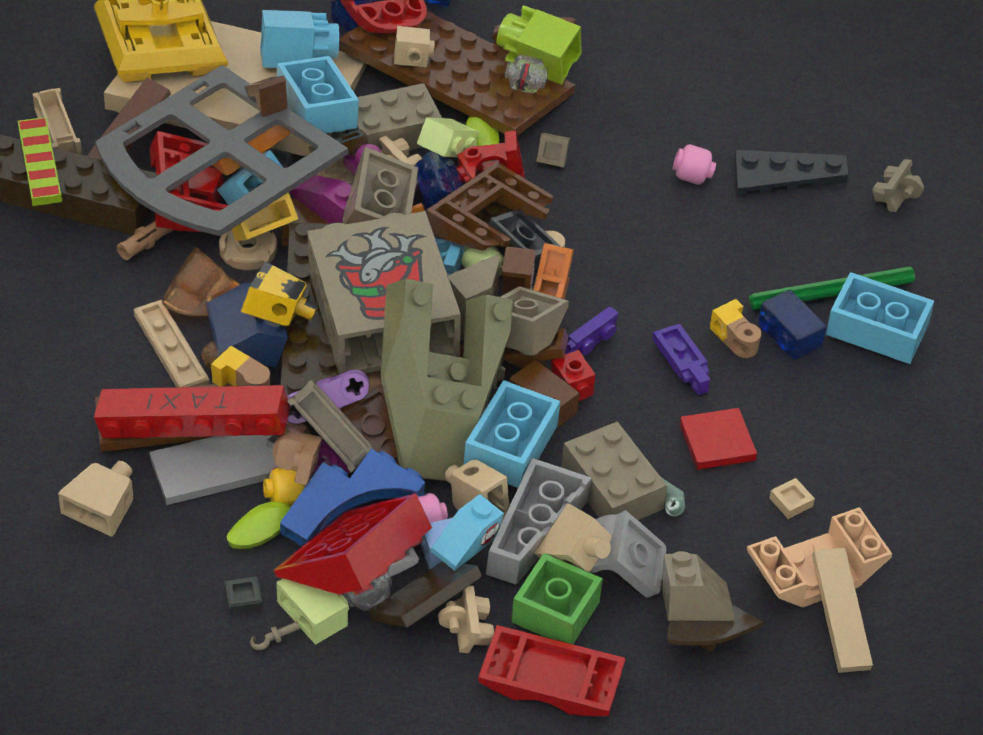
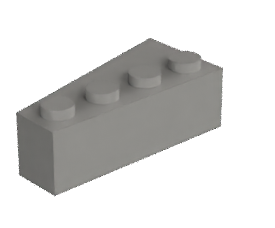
M532 458L490 547L486 575L517 585L539 559L534 552L567 503L581 510L588 502L592 478Z

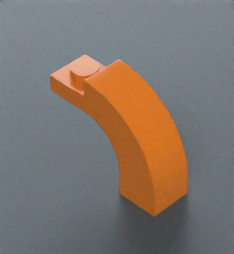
M544 243L534 291L565 299L574 249Z

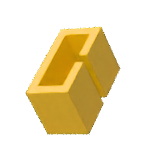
M289 192L232 228L235 240H247L298 220Z

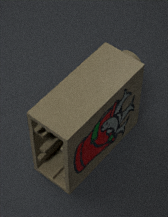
M426 211L405 215L391 213L381 219L352 224L332 223L322 229L307 231L309 274L339 375L354 369L361 370L364 373L381 370L386 287L388 284L403 279L433 284L429 352L455 357L460 356L461 313Z

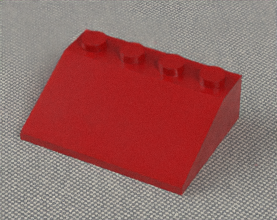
M417 494L351 509L339 515L273 571L276 577L339 595L352 592L353 595L361 594L371 587L370 582L385 575L392 563L403 559L406 556L405 551L420 544L423 541L422 536L432 526Z

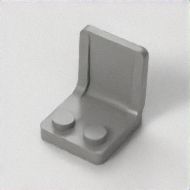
M626 510L616 515L610 514L595 519L612 535V539L609 542L611 551L606 558H599L589 573L592 574L600 570H612L646 598L658 594L663 575L664 554H666L665 544Z

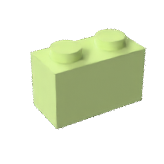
M426 117L417 144L444 157H457V154L465 151L467 148L477 146L479 131L453 119Z
M287 579L277 581V602L295 622L297 621L299 627L315 645L348 626L349 605L342 594H334Z

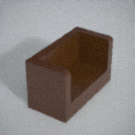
M506 246L502 267V296L519 286L533 290L536 250Z

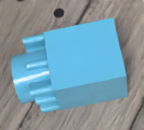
M262 10L260 54L263 67L277 68V63L330 56L332 59L338 58L339 25L338 23H328L326 13Z

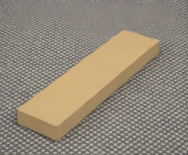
M159 300L135 308L134 316L175 386L180 388L210 384L207 374L163 301Z
M846 549L814 550L812 559L838 673L871 670L873 663Z

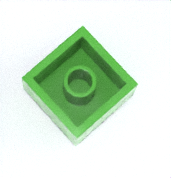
M543 553L514 597L512 623L543 637L574 644L600 603L603 578Z

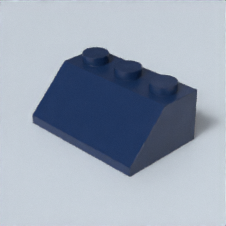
M245 282L208 301L206 308L218 357L232 346L263 365L277 367L288 338L285 326L241 312L251 283Z

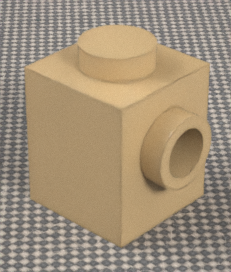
M397 26L394 64L427 67L428 57H433L435 41L430 40V29Z

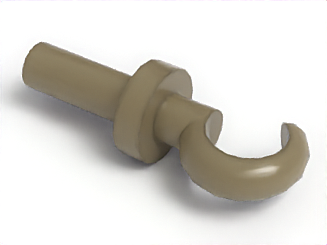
M297 621L280 629H277L276 626L271 627L272 632L265 634V641L263 643L255 644L256 637H252L250 645L255 650H264L269 646L270 641L276 640L277 643L281 642L280 637L299 630L300 627Z

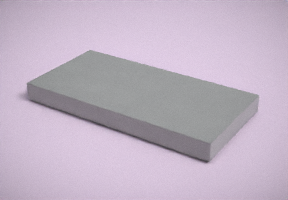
M273 435L214 436L150 452V460L166 505L263 482L264 479H268L271 470L279 467L274 462L273 449L266 446L267 439Z

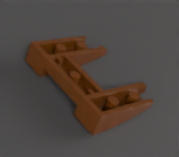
M497 162L427 209L426 214L432 232L437 236L461 246L484 251L488 247L498 245L502 247L509 246L511 238L480 220L474 214L494 201L512 210L521 209L527 215L545 220L548 218L550 209L544 207L545 204H552L553 195Z

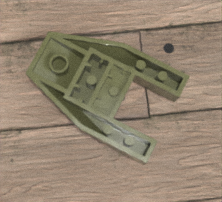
M403 279L388 284L386 287L381 365L382 386L400 466L404 469L411 468L417 471L423 479L447 482L444 477L447 469L452 465H458L459 467L464 465L465 442L486 410L511 331L513 300L487 294L466 300L463 358L429 352L433 284Z

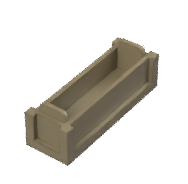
M313 379L287 401L300 412L345 462L350 472L361 464L370 449L376 450Z

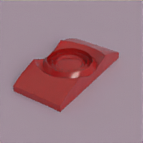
M497 625L481 668L478 682L515 701H542L559 708L569 715L609 716L626 658Z

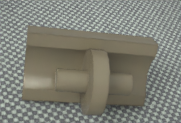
M904 159L899 167L888 166L884 171L885 183L877 182L873 187L875 201L886 202L890 212H896L905 198H918L924 191L921 178L911 174L912 160Z

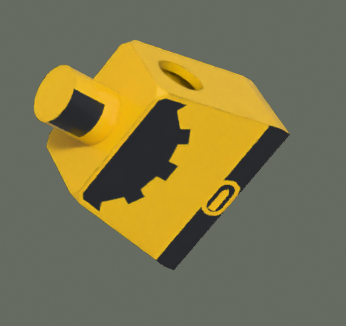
M265 262L249 287L241 312L289 326L295 314L312 320L319 304L303 297L307 288L306 282Z

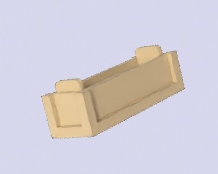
M60 88L40 91L39 94L38 92L32 93L37 118L46 117L52 148L82 155L81 141L74 134L62 103Z

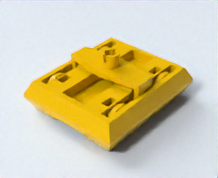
M98 0L94 5L115 68L123 82L144 81L146 77L151 79L152 74L188 71L192 76L206 75L221 65L225 67L228 65L227 58L202 0Z

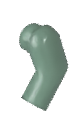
M662 478L667 485L665 496L666 513L670 516H679L685 510L684 492Z

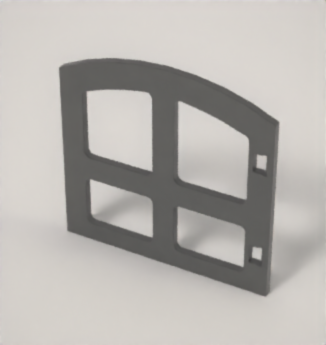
M223 65L95 141L102 162L111 176L135 200L175 223L218 236L228 232L346 156L348 148L288 108L262 117L259 112L234 129H225L194 108L193 105L219 89L225 88L257 110L259 108L255 96H247L244 86L250 83ZM203 86H206V87H207L206 89L202 90V91L199 92V93H196V92H195L196 90H198L199 88H201V87H203ZM169 120L177 121L209 143L154 178H147L135 165L125 149L127 145ZM281 125L316 150L290 167L283 168L247 143L273 126ZM135 127H138V128H139L138 130H136L135 132L131 133L130 135L127 134V132L130 131V130H132L133 128H135ZM225 157L232 159L265 182L220 211L193 204L168 193Z

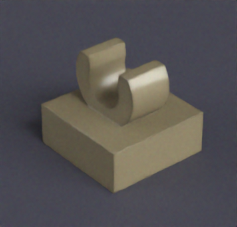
M542 133L536 162L564 167L566 165L570 138Z

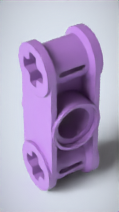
M357 369L316 382L339 409L361 400L366 396L369 389V378L366 373ZM351 378H355L357 382H363L360 385L359 392H355L354 388H347L350 385ZM296 391L288 395V400L295 394H297L299 391ZM289 411L287 421L290 423L299 424L307 421L302 415H298L296 411Z

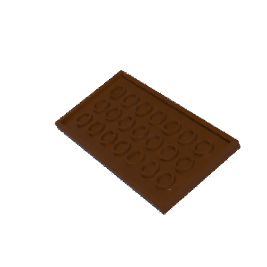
M427 11L424 21L417 27L430 29V40L435 41L433 57H428L427 67L394 64L396 32L373 33L358 26L339 38V50L409 86L424 83L431 97L470 117L483 120L490 127L504 134L508 131H516L518 136L573 95L575 90V84L564 80L561 85L531 72L528 74L531 78L527 77L525 81L528 86L524 87L525 91L517 90V84L515 83L520 79L522 69L505 61L509 53L508 51L500 48L497 44L490 43L476 34L456 26L452 22L435 16L430 11Z

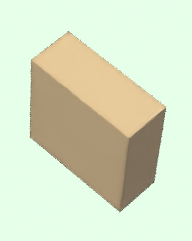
M796 478L772 489L769 497L788 519L813 507L815 500Z

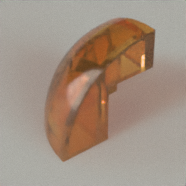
M195 247L169 285L162 305L184 315L208 316L206 308L208 301L240 284L227 275L217 263Z

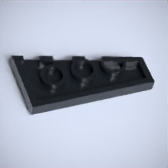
M752 150L735 151L737 196H744L747 194V191L758 190L759 193L771 192V188L785 186L787 190L798 189V186L807 183L815 187L847 182L848 167L846 155Z

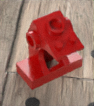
M516 131L505 132V143L472 146L457 154L459 166L456 167V172L461 183L469 182L497 162L525 178Z

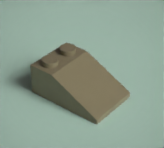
M365 147L345 206L342 223L352 224L381 219L391 213L411 214L418 167Z

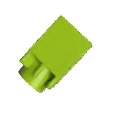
M524 5L521 9V17L512 13L507 14L497 34V45L510 51L505 61L517 65L521 69L522 65L528 63L530 64L529 72L562 85L572 64L577 62L582 54L581 26Z

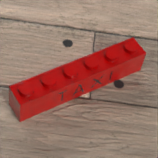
M284 385L102 389L94 419L102 438L284 435L290 404L287 402L288 397Z

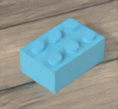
M330 56L277 63V76L284 75L286 80L288 109L324 133L343 132L357 128L359 99Z
M850 272L831 309L826 335L911 364L929 325L934 300Z
M503 380L465 442L464 464L477 459L505 475L508 485L518 488L531 459H539L557 428L560 401Z

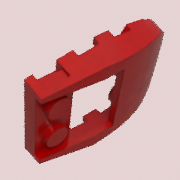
M340 0L353 20L364 30L373 33L397 32V26L417 28L422 24L427 14L424 0H384L356 5L354 0Z

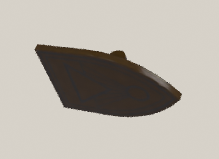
M732 605L734 621H671L668 626L667 639L669 644L698 645L708 652H712L717 643L732 640L763 626V622Z

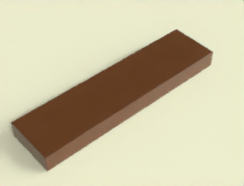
M146 77L102 137L171 95L170 90ZM135 127L132 130L128 131L127 134L130 135L139 128ZM136 141L132 142L131 144L125 147L127 152L130 150V148ZM95 144L87 156L101 159Z

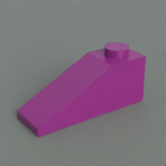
M315 175L291 190L289 194L329 224L342 223L345 206L352 186L343 180Z

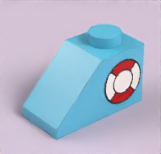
M479 494L458 510L431 547V552L455 571L494 541L504 513Z

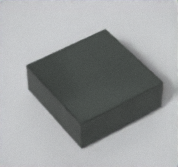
M258 577L225 581L230 614L262 609Z

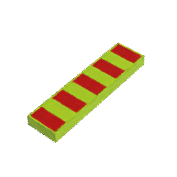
M46 117L18 121L32 205L62 202Z

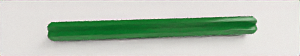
M912 267L860 275L890 286L908 284L915 281L914 269ZM848 277L753 293L749 296L750 307L752 310L838 296Z

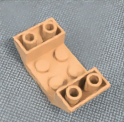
M860 507L833 516L828 533L783 548L775 536L747 546L748 553L776 596L800 607L822 601L812 559L814 550L845 548L855 588L861 586L892 557L891 551Z

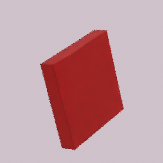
M739 408L680 417L679 424L696 470L756 461L757 452Z

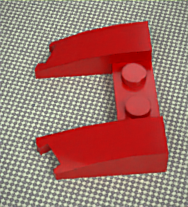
M157 131L150 145L151 167H156V176L209 143ZM188 180L168 192L183 200L215 211H220L229 206L190 197ZM155 213L156 227L178 231L202 232L175 223Z

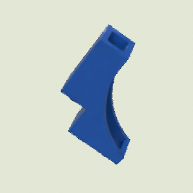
M370 449L351 478H348V474L342 468L336 465L330 467L323 462L280 522V532L302 547L330 522L346 511L371 501L395 499L412 494L421 495L424 493L425 481L422 480V476L417 471L411 468L404 469L397 465L395 459L383 451L378 453L373 449Z

